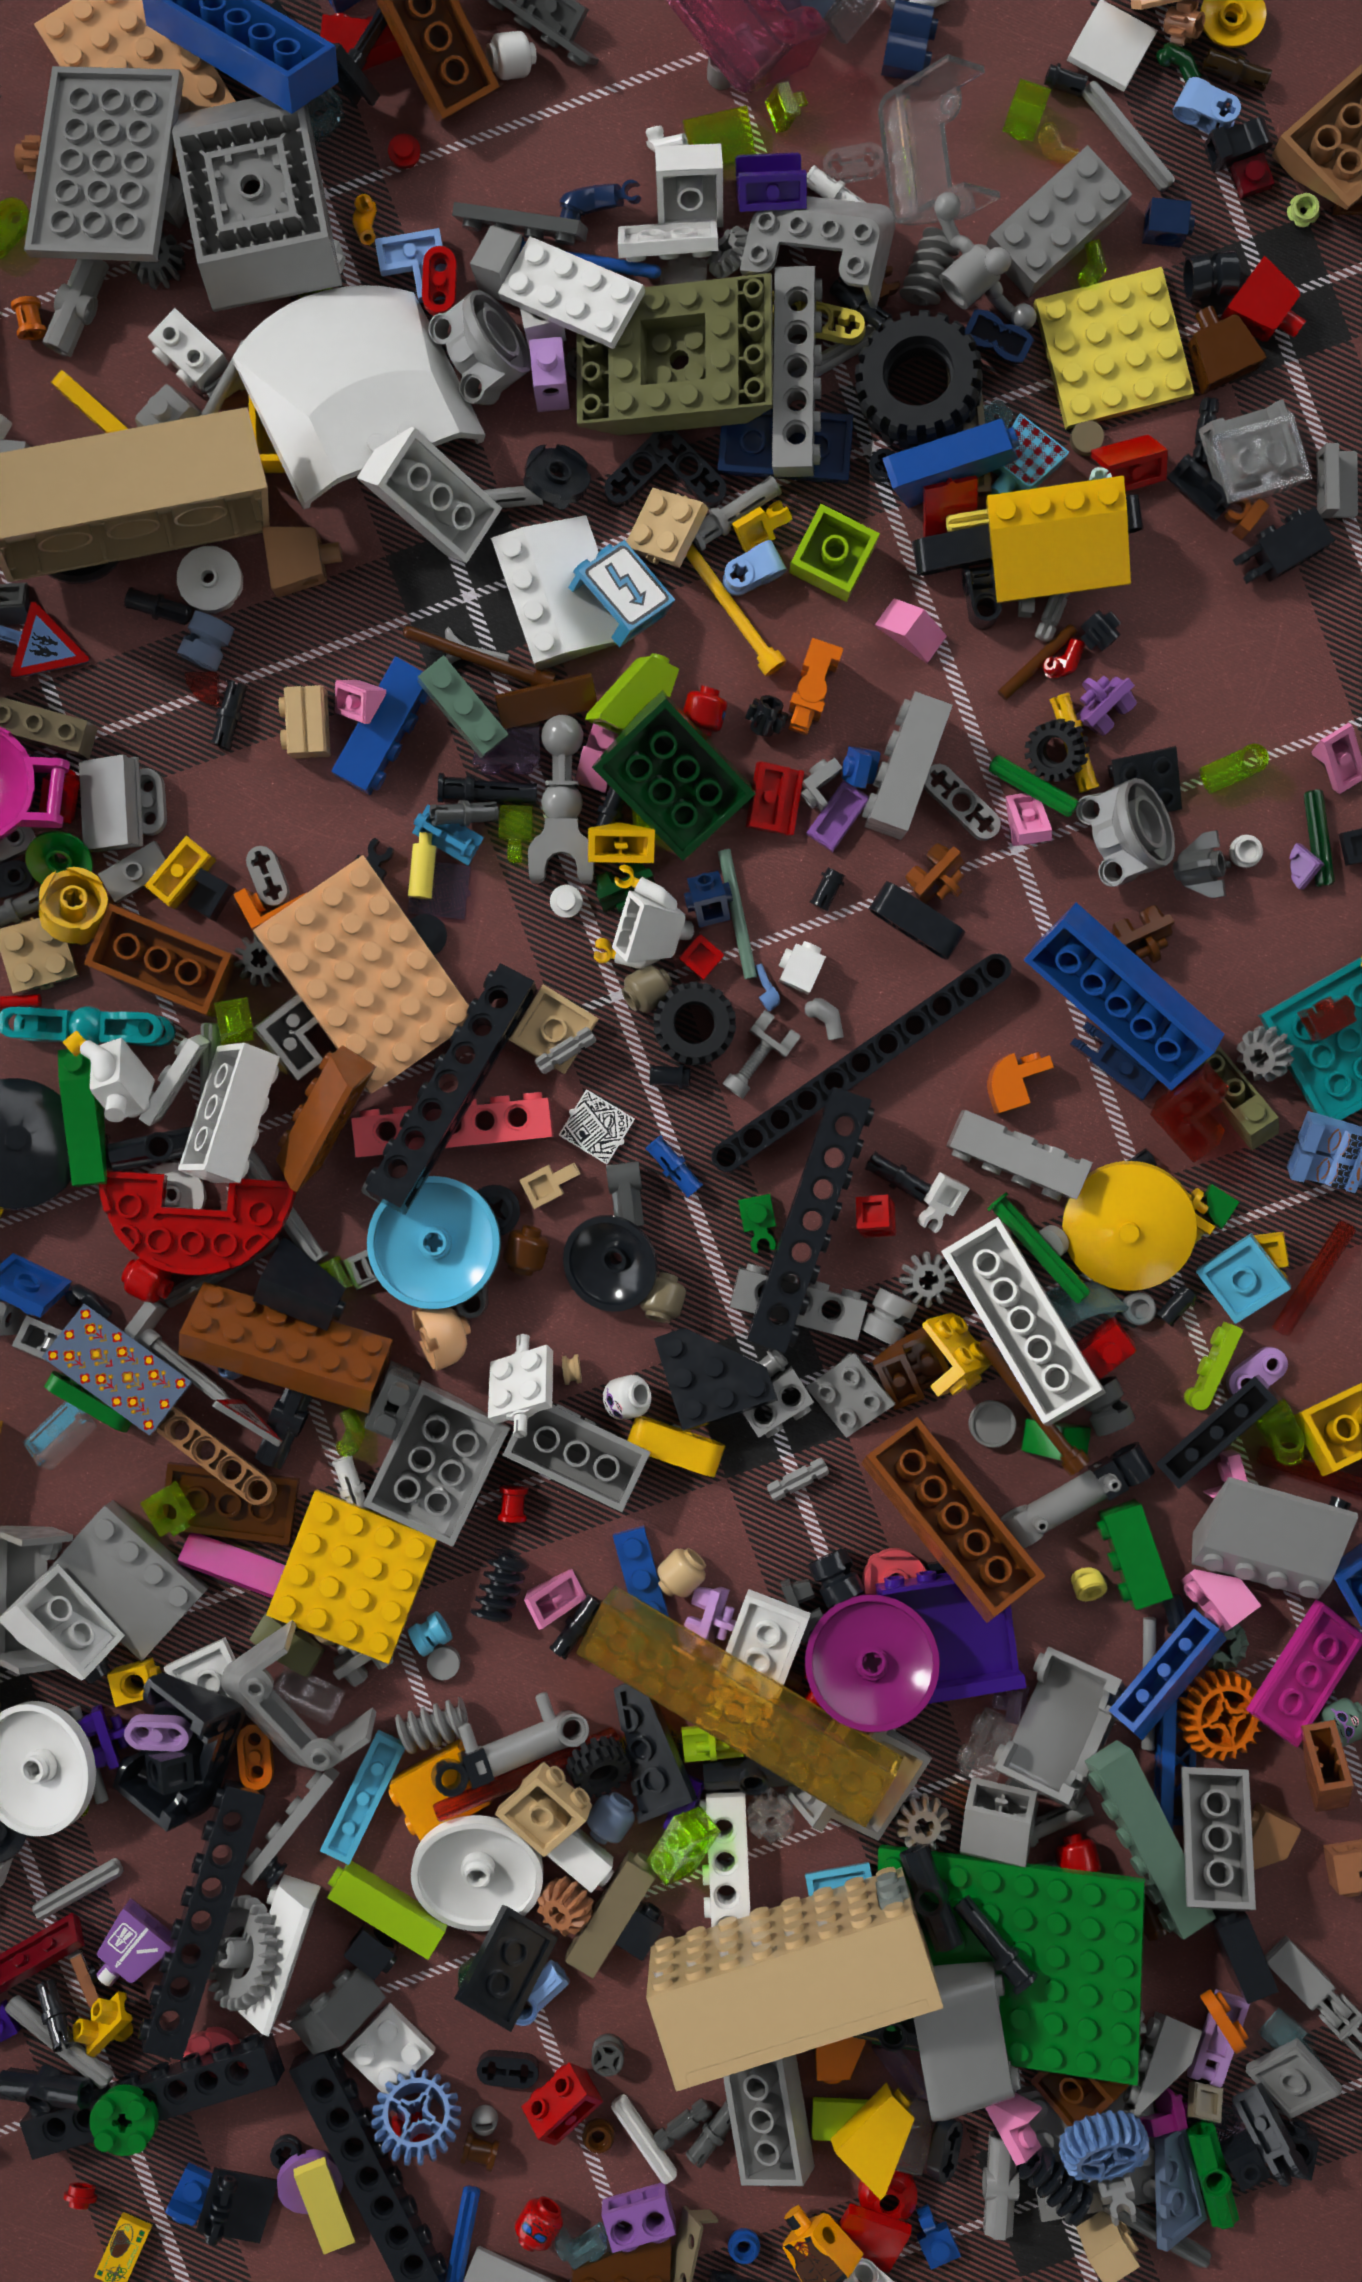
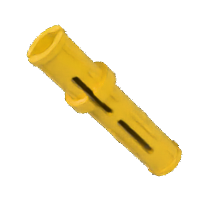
M1070 692L1058 695L1057 698L1049 699L1056 720L1065 719V722L1071 720L1075 722V728L1083 727L1082 721L1077 720ZM1064 742V745H1065V748H1066V751H1067V754H1068V748H1067L1066 743ZM1088 753L1085 754V757L1088 758L1087 763L1081 765L1083 769L1074 774L1079 793L1100 786Z

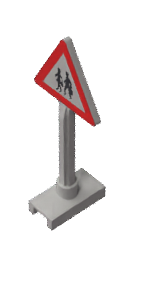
M160 1301L156 1303L144 1302L123 1332L150 1352L153 1351L176 1371L192 1381L196 1387L211 1399L215 1400L212 1405L214 1408L279 1447L282 1440L244 1399H231L219 1385L184 1357L180 1356L179 1353L162 1341L161 1335L153 1330L169 1308Z

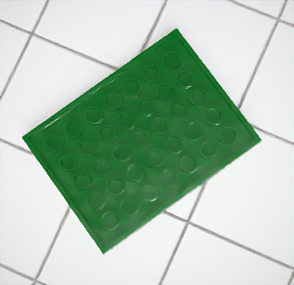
M881 1844L878 1848V1871L887 1867H894L895 1869L902 1867L914 1903L915 1895L899 1856L902 1851L908 1848ZM930 1851L939 1876L949 1889L948 1899L952 1910L956 1904H959L960 1900L969 1894L1007 1944L1017 1947L1020 1951L1018 1955L1029 1969L1039 1974L1030 1986L1018 1995H1015L1013 1992L1014 1987L1001 1970L996 1971L997 1974H1003L1005 1996H999V2009L1008 2061H1011V2066L1138 2086L1145 1878L1027 1863L1025 1868L968 1855ZM925 1892V1897L928 1901L939 1903L934 1893ZM954 1910L953 1913L964 1942L952 1950L936 1952L924 1919L917 1912L933 1966L994 1961L989 1952ZM889 2026L886 2029L888 2031H897L900 2028L897 2026ZM872 2041V2044L881 2045L879 2042ZM902 2048V2049H908V2050L919 2051V2050H915V2049Z

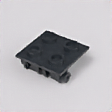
M1176 746L1111 760L1112 765H1108V775L1110 778H1113L1114 787L1133 778L1142 779L1153 787L1163 801L1167 812L1182 809Z
M214 2167L196 2231L204 2234L206 2237L205 2242L209 2245H217L218 2241L222 2240L223 2237L260 2244L276 2191L277 2179Z

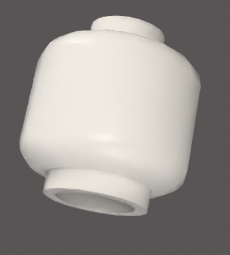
M521 31L496 33L492 37L491 43L486 45V59L492 71L501 80L525 78L530 73L532 64L536 63V48L534 43L529 42L525 33Z

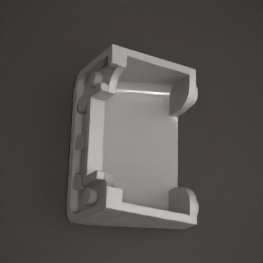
M1048 1646L1045 1654L1040 1653L1034 1664L1033 1671L1037 1672L1038 1683L1013 1740H1009L1006 1745H999L993 1762L996 1763L995 1770L1075 1811L1089 1783L1087 1774L1090 1771L1085 1760L1104 1748L1116 1720L1108 1710L1126 1690L1122 1679Z
M993 1961L933 1966L944 2008L914 2017L929 2110L933 2122L947 2121L1014 2098L1015 2090H1021L1019 2069L1013 2068L1011 2061H1008L999 2009V1996H1005L1003 1974H997Z

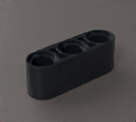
M889 881L884 883L868 908L875 916L945 960L950 958L966 933L960 926Z

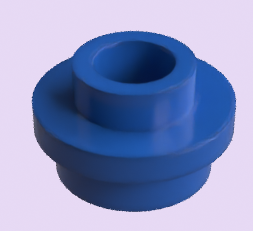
M747 2228L734 2231L728 2239V2252L730 2256L740 2264H749L756 2259L760 2252V2240L757 2234ZM743 2241L750 2243L745 2248L740 2247L738 2244Z

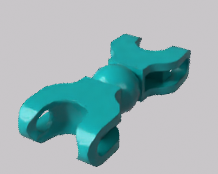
M91 1006L80 1007L75 1011L8 1007L0 1012V1032L4 1036L27 1041L63 1042L73 1032L78 1031L84 1039L91 1040L97 1045L123 1038L127 1045L163 1047L171 1044L176 1034L174 1023L170 1019L144 1012H103ZM13 1015H16L13 1031L9 1027L8 1022ZM153 1025V1028H154V1029H153L152 1033L150 1034V1033H149V1029H150V1026ZM163 1026H165V1029H166V1033H165L164 1037H162V1035H163V1030H164V1027H163Z

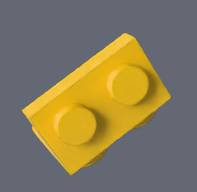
M952 1312L927 1319L922 1324L923 1328L953 1366L930 1386L938 1397L948 1393L954 1396L963 1389L968 1391L982 1381L980 1374L989 1368L991 1363L979 1349L980 1342L976 1341L968 1331L967 1323L963 1318Z

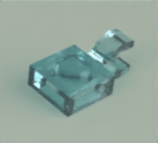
M1280 2007L1258 2031L1261 2037L1275 2049L1298 2038L1320 2060V2057L1315 2054L1316 2051L1302 2040L1307 2034L1306 2030Z

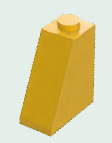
M887 2082L830 2139L833 2149L839 2158L880 2200L886 2195L915 2120L909 2107L912 2104L911 2100L900 2088L894 2091Z

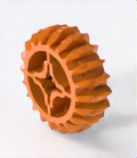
M1217 1669L1216 1674L1212 1671H1205L1204 1679L1197 1676L1194 1678L1196 1685L1194 1687L1187 1686V1697H1178L1179 1701L1184 1704V1707L1177 1710V1715L1183 1719L1176 1724L1179 1729L1184 1731L1181 1735L1183 1739L1190 1743V1747L1194 1751L1201 1752L1204 1757H1214L1224 1761L1225 1756L1236 1759L1237 1750L1247 1753L1246 1744L1248 1742L1257 1744L1253 1737L1254 1733L1263 1732L1262 1728L1258 1726L1259 1720L1246 1711L1258 1690L1251 1686L1252 1684L1248 1679L1241 1678L1234 1671L1228 1673L1223 1669ZM1233 1691L1238 1701L1232 1702L1226 1699L1223 1692ZM1208 1727L1218 1733V1737H1206L1203 1729Z

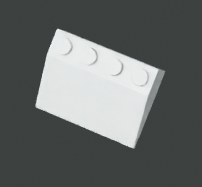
M586 515L521 527L491 538L536 669L543 670L544 668L546 669L616 645L611 637L619 623L586 584L574 592L568 588L575 577L574 569L586 559L590 562L593 561L599 553Z

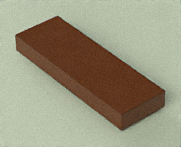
M591 673L495 695L500 722L504 729L548 720L556 715H569L591 710L597 703Z

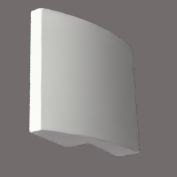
M1100 0L1072 48L1067 61L1124 92L1158 30L1106 1Z

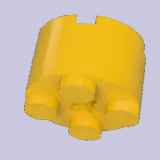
M69 867L67 870L51 873L43 881L39 891L41 926L48 934L59 941L80 945L89 943L95 937L108 906L107 893L101 880L91 871L80 867Z

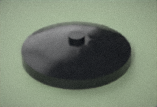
M21 1078L0 1079V1209H30L50 1201L60 1194L71 1182L61 1096L53 1089L36 1081Z

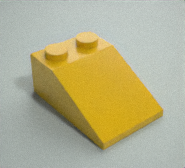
M1362 1383L1291 1417L1322 1476L1333 1473L1362 1459Z

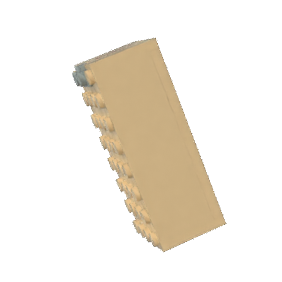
M887 1867L879 1870L876 1876L866 1879L855 1877L846 1881L844 1886L834 1889L823 1887L813 1892L812 1896L806 1898L791 1897L784 1900L780 1906L774 1908L759 1907L751 1911L749 1916L740 1919L734 1916L727 1917L719 1921L718 1925L707 1929L704 1926L695 1927L689 1930L686 1935L675 1939L672 1936H667L657 1940L650 1950L646 1999L676 2092L944 2008L930 1952L902 1867L898 1869Z

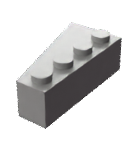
M961 1110L946 1145L953 1149L952 1156L966 1162H970L971 1158L984 1162L981 1167L982 1169L996 1175H1000L1001 1171H1005L1014 1175L1011 1180L1012 1182L1029 1189L1031 1184H1035L1044 1188L1041 1194L1060 1201L1062 1196L1071 1199L1078 1198L1093 1162L1083 1158L1080 1160L1069 1157V1154L1064 1150L1047 1144H1039L1038 1140L1017 1131L1011 1132L1006 1126L967 1110Z

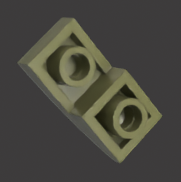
M265 1613L249 1640L257 1645L286 1625V1623L266 1616L267 1613ZM303 1630L294 1632L289 1652L276 1661L304 1677H309L325 1649Z

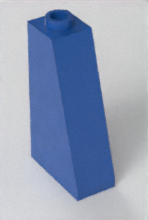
M1001 418L889 455L882 459L893 490L909 509L923 502V486L946 482L948 478L955 480L974 475L978 478L1018 460L1015 448L1020 446V442L1014 427L1007 428Z

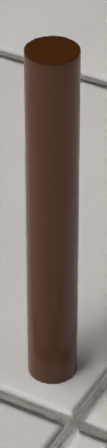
M1068 624L997 691L1004 700H1008L1043 666L1047 658L1053 657L1078 633L1076 628Z

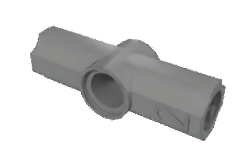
M77 259L68 283H64L59 287L54 299L55 313L42 341L46 347L55 353L71 357L84 325H89L93 321L98 307L97 295L109 269L105 261Z
M995 2129L994 2131H989L987 2167L983 2168L982 2190L985 2199L983 2230L985 2235L992 2237L994 2240H1006L1009 2237H1013L1015 2201L1019 2199V2173L997 2129Z

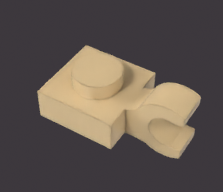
M575 1163L555 1173L550 1165H547L519 1181L535 1209L564 1194L560 1184L581 1173Z

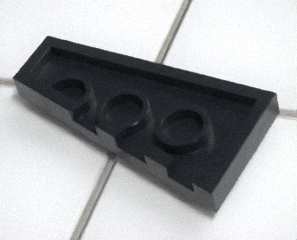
M646 1674L613 1688L621 1731L625 1733L627 1748H625V1754L631 1765L633 1781H631L632 1793L637 1798L639 1809L636 1812L638 1824L697 1800L698 1797Z

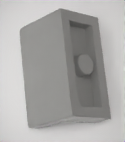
M1326 443L1316 453L1317 510L1322 518H1355L1358 515L1357 452L1339 451V443Z

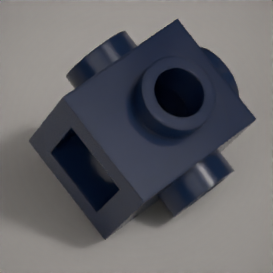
M719 871L687 878L690 892L684 893L688 912H695L699 928L731 920L728 902L733 901L729 882L722 883Z

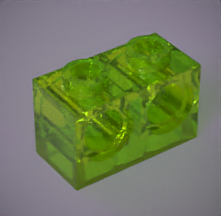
M701 1806L676 1815L646 1861L664 1885H670L693 1875L721 1831Z

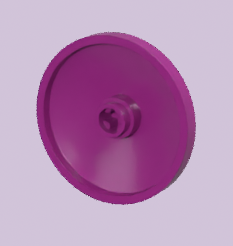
M860 1595L836 1604L817 1622L807 1644L805 1655L806 1675L815 1699L834 1720L858 1731L885 1732L907 1724L926 1707L935 1691L939 1677V1652L930 1628L911 1607L887 1596Z

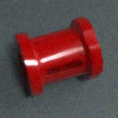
M502 1485L499 1487V1492L502 1493L501 1513H498L497 1520L509 1523L526 1522L527 1515L524 1514L525 1495L528 1494V1487L519 1485Z

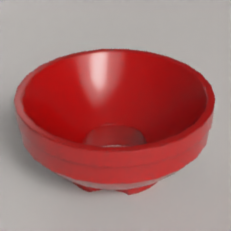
M897 2164L886 2195H894L899 2199L897 2208L892 2211L884 2210L880 2206L881 2200L860 2180L858 2198L861 2207L903 2222L915 2210L918 2193L916 2183L909 2171L901 2165Z

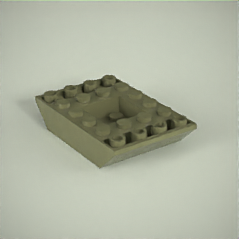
M771 273L644 287L646 292L614 349L576 333L577 425L579 427L621 436L744 424L773 408ZM677 357H689L688 364L683 369L676 370L673 368V362Z

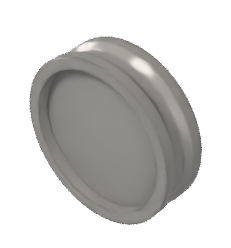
M988 1400L974 1407L969 1416L968 1426L970 1433L980 1444L986 1447H999L1006 1444L1014 1435L1016 1421L1012 1411L1006 1405L999 1401Z

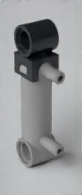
M1139 1442L1128 1444L1115 1451L1110 1458L1106 1456L1087 1467L1089 1470L1028 1505H1021L1010 1510L1000 1520L1023 1548L1034 1544L1043 1537L1044 1533L1106 1498L1109 1501L1128 1491L1129 1487L1140 1484L1150 1478L1155 1473V1470Z
M539 1693L535 1699L543 1722L484 1746L477 1745L470 1723L460 1725L458 1730L465 1748L464 1751L458 1753L460 1763L450 1758L440 1760L432 1768L431 1781L435 1788L444 1796H458L466 1789L467 1784L472 1789L495 1781L494 1777L567 1747L580 1746L588 1737L589 1725L584 1717L571 1710H564L555 1715L548 1693ZM569 1720H575L577 1723L576 1732L572 1736L565 1737L563 1734L565 1723ZM449 1769L456 1770L458 1776L455 1783L449 1786L443 1785L441 1779L444 1772Z

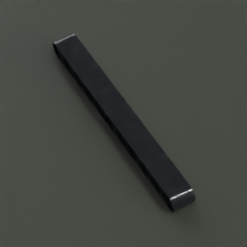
M999 953L982 959L719 1143L711 1154L713 1165L718 1170L730 1172L745 1163L826 1106L831 1091L825 1086V1077L829 1073L838 1074L842 1079L840 1089L848 1091L1004 982L1011 973L1009 959ZM989 961H996L1001 965L1002 974L999 978H993L988 974L987 964ZM968 979L974 983L975 993L972 997H966L961 993L960 983L962 980ZM936 998H942L947 1001L949 1010L945 1016L937 1015L934 1012L933 1002ZM909 1017H916L921 1021L922 1030L918 1035H913L907 1031L906 1021ZM883 1035L891 1036L894 1039L895 1049L892 1053L886 1054L880 1050L879 1040ZM856 1054H862L867 1057L869 1066L865 1072H857L853 1069L852 1059ZM808 1091L814 1095L815 1105L812 1109L804 1110L799 1106L798 1096L801 1092ZM782 1110L787 1113L789 1122L785 1128L777 1129L772 1125L771 1115L774 1111ZM749 1129H757L762 1135L761 1144L755 1148L748 1147L744 1142V1134ZM724 1147L731 1148L735 1153V1161L730 1166H722L717 1161V1153Z

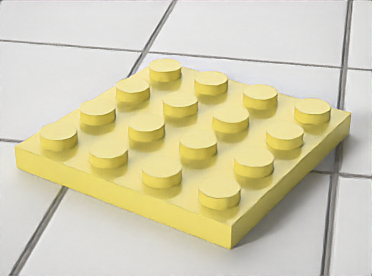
M1162 267L1035 299L1033 305L1065 430L1072 429L1081 422L1089 420L1099 422L1189 399L1194 395Z

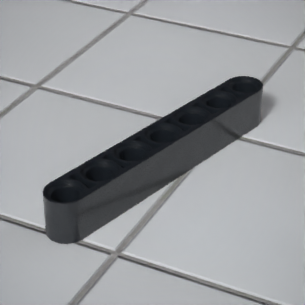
M1126 495L1128 534L1143 530L1144 526L1139 495ZM989 524L923 537L912 541L918 576L961 569L962 566L967 565L971 567L992 562Z

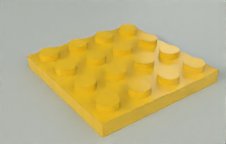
M315 1490L266 1616L286 1624L293 1620L299 1629L389 1664L438 1540L389 1517L323 1491Z

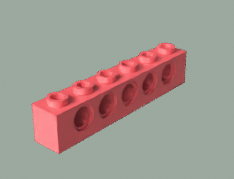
M542 1092L522 1094L523 1100L510 1101L509 1095L490 1097V1104L477 1105V1099H473L461 1120V1129L452 1135L445 1148L554 1137L550 1098H542ZM412 1106L393 1107V1114L380 1115L379 1109L359 1111L360 1117L351 1118L355 1158L383 1155L388 1141L383 1139L380 1134L381 1126L385 1122L393 1123L396 1128V1135L394 1137L396 1139L402 1129L400 1122L404 1114L409 1109L412 1110ZM516 1108H522L527 1114V1121L521 1127H515L510 1122V1113ZM432 1109L428 1111L425 1119L435 1121L441 1116L442 1111L440 1109ZM488 1111L494 1117V1125L491 1129L485 1131L478 1126L477 1118L482 1112ZM422 1137L413 1138L409 1143V1149L417 1150L421 1148L425 1139Z

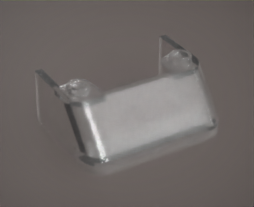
M947 54L887 92L881 99L878 117L889 205L896 223L913 226L939 222L934 207L936 199L944 192L954 193L961 202L960 212L953 220L964 219L1001 198L1000 191L967 182L952 186L945 125L954 120L961 109V87L985 73L983 65Z

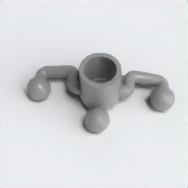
M951 192L942 193L935 201L934 210L949 244L954 249L962 252V255L939 275V280L945 292L960 308L965 310L986 293L987 299L1011 321L1012 325L1019 326L1025 330L1030 329L1036 322L1035 309L1026 303L1015 307L1002 295L1003 288L999 279L1002 274L1007 272L1011 265L1010 253L1002 247H994L990 250L986 245L973 244L967 236L960 235L953 220L960 212L961 202L959 197Z

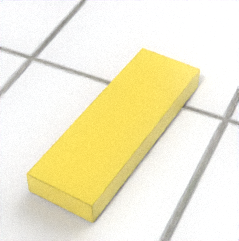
M326 2157L294 2168L295 2181L323 2254L325 2255L355 2243L354 2232Z

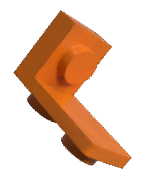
M243 888L233 895L250 927L254 930L306 893L265 915L262 913L266 910L265 904L257 892L252 894L251 891Z

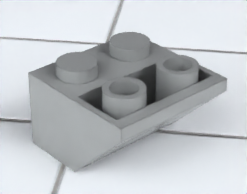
M972 1777L964 1812L960 1853L1026 1868L1039 1806L1038 1793L1028 1789Z

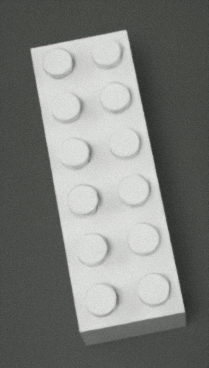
M998 1217L941 1251L1044 1425H1052L1106 1393L1006 1226Z

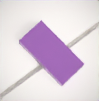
M843 780L828 801L827 807L821 811L806 835L833 853L866 806L869 796Z

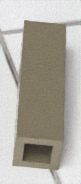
M628 1850L592 1908L594 1913L590 1921L580 1932H577L567 1948L565 1962L592 1979L656 1878V1867L653 1866L654 1863L649 1857L640 1852L634 1854Z

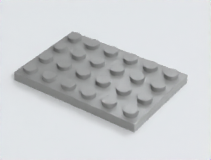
M52 66L24 251L29 257L158 261L174 150L172 129L178 120L184 81L180 69Z

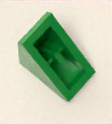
M1026 1418L1021 1450L1061 1460V1453L1036 1421ZM1059 1422L1054 1423L1071 1446H1076L1078 1450L1083 1449L1088 1454L1091 1427Z

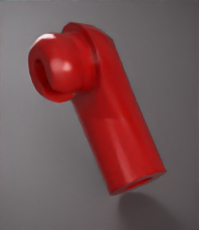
M1070 639L1064 655L1055 658L1049 657L1044 661L1043 670L1046 676L1058 679L1074 673L1086 644L1077 639Z

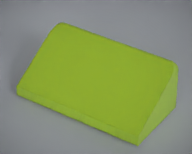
M813 2097L811 2138L817 2141H831L830 2139L868 2100Z

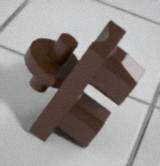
M1152 905L1140 912L1139 918L1144 926L1134 930L1129 919L1124 918L1113 924L1112 932L1118 940L1140 959L1148 956L1153 963L1161 960L1159 950L1168 947L1166 937L1173 934L1171 925L1175 921L1171 914L1164 916L1156 905Z

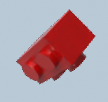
M569 2062L558 2068L554 2073V2077L543 2087L536 2089L521 2108L537 2139L556 2146L604 2101L587 2070Z

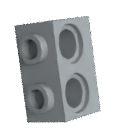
M792 1366L771 1378L778 1401L766 1404L772 1409V1415L768 1420H757L754 1417L755 1409L743 1412L758 1438L764 1434L767 1438L775 1435L784 1428L781 1423L791 1417L797 1420L811 1411L809 1406L814 1401ZM789 1387H794L800 1392L799 1399L792 1404L785 1403L782 1400L783 1391Z

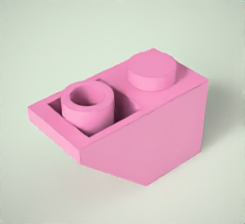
M1194 1569L1180 1580L1184 1585L1186 1595L1193 1602L1199 1604L1205 1612V1618L1218 1627L1223 1634L1261 1607L1258 1600L1239 1578Z

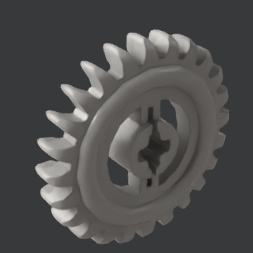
M250 1895L235 1896L233 1898L212 1964L214 1971L210 1972L208 1980H217L208 1988L209 1991L216 1992L213 2000L219 2001L222 2008H227L230 2011L247 2010L251 2005H255L259 2001V1997L264 1995L266 1991L265 1986H269L271 1981L269 1974L274 1972L275 1968L272 1962L276 1959L277 1952L274 1951V1947L277 1945V1940L273 1938L275 1926L270 1925L272 1917L270 1913H267L266 1906L258 1898L251 1897ZM245 1928L242 1937H238L241 1930ZM250 1968L247 1974L241 1977L244 1972V1969Z

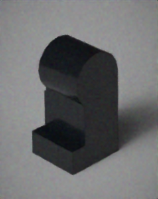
M1258 117L1242 125L1238 124L1227 129L1223 126L1212 130L1204 144V148L1212 171L1215 173L1232 166L1234 162L1266 152L1272 147L1273 141L1265 118Z

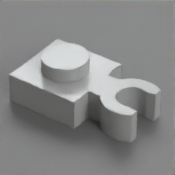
M1129 2172L1124 2174L1123 2178L1116 2177L1112 2181L1108 2179L1100 2183L1096 2181L1102 2204H1111L1110 2214L1113 2224L1115 2226L1119 2225L1118 2213L1121 2211L1128 2212L1131 2221L1136 2222V2208L1131 2199H1135V2191Z

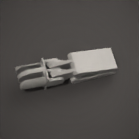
M1285 1935L1265 1955L1268 1966L1312 2011L1317 2008L1321 2012L1318 2015L1320 2019L1362 2060V2050L1349 2037L1353 2034L1362 2043V2031L1359 2029V2026L1362 2024V2013L1343 1993L1338 1996L1334 1992L1336 1987L1331 1983L1330 1979ZM1326 1998L1331 2002L1329 2005L1324 2001Z

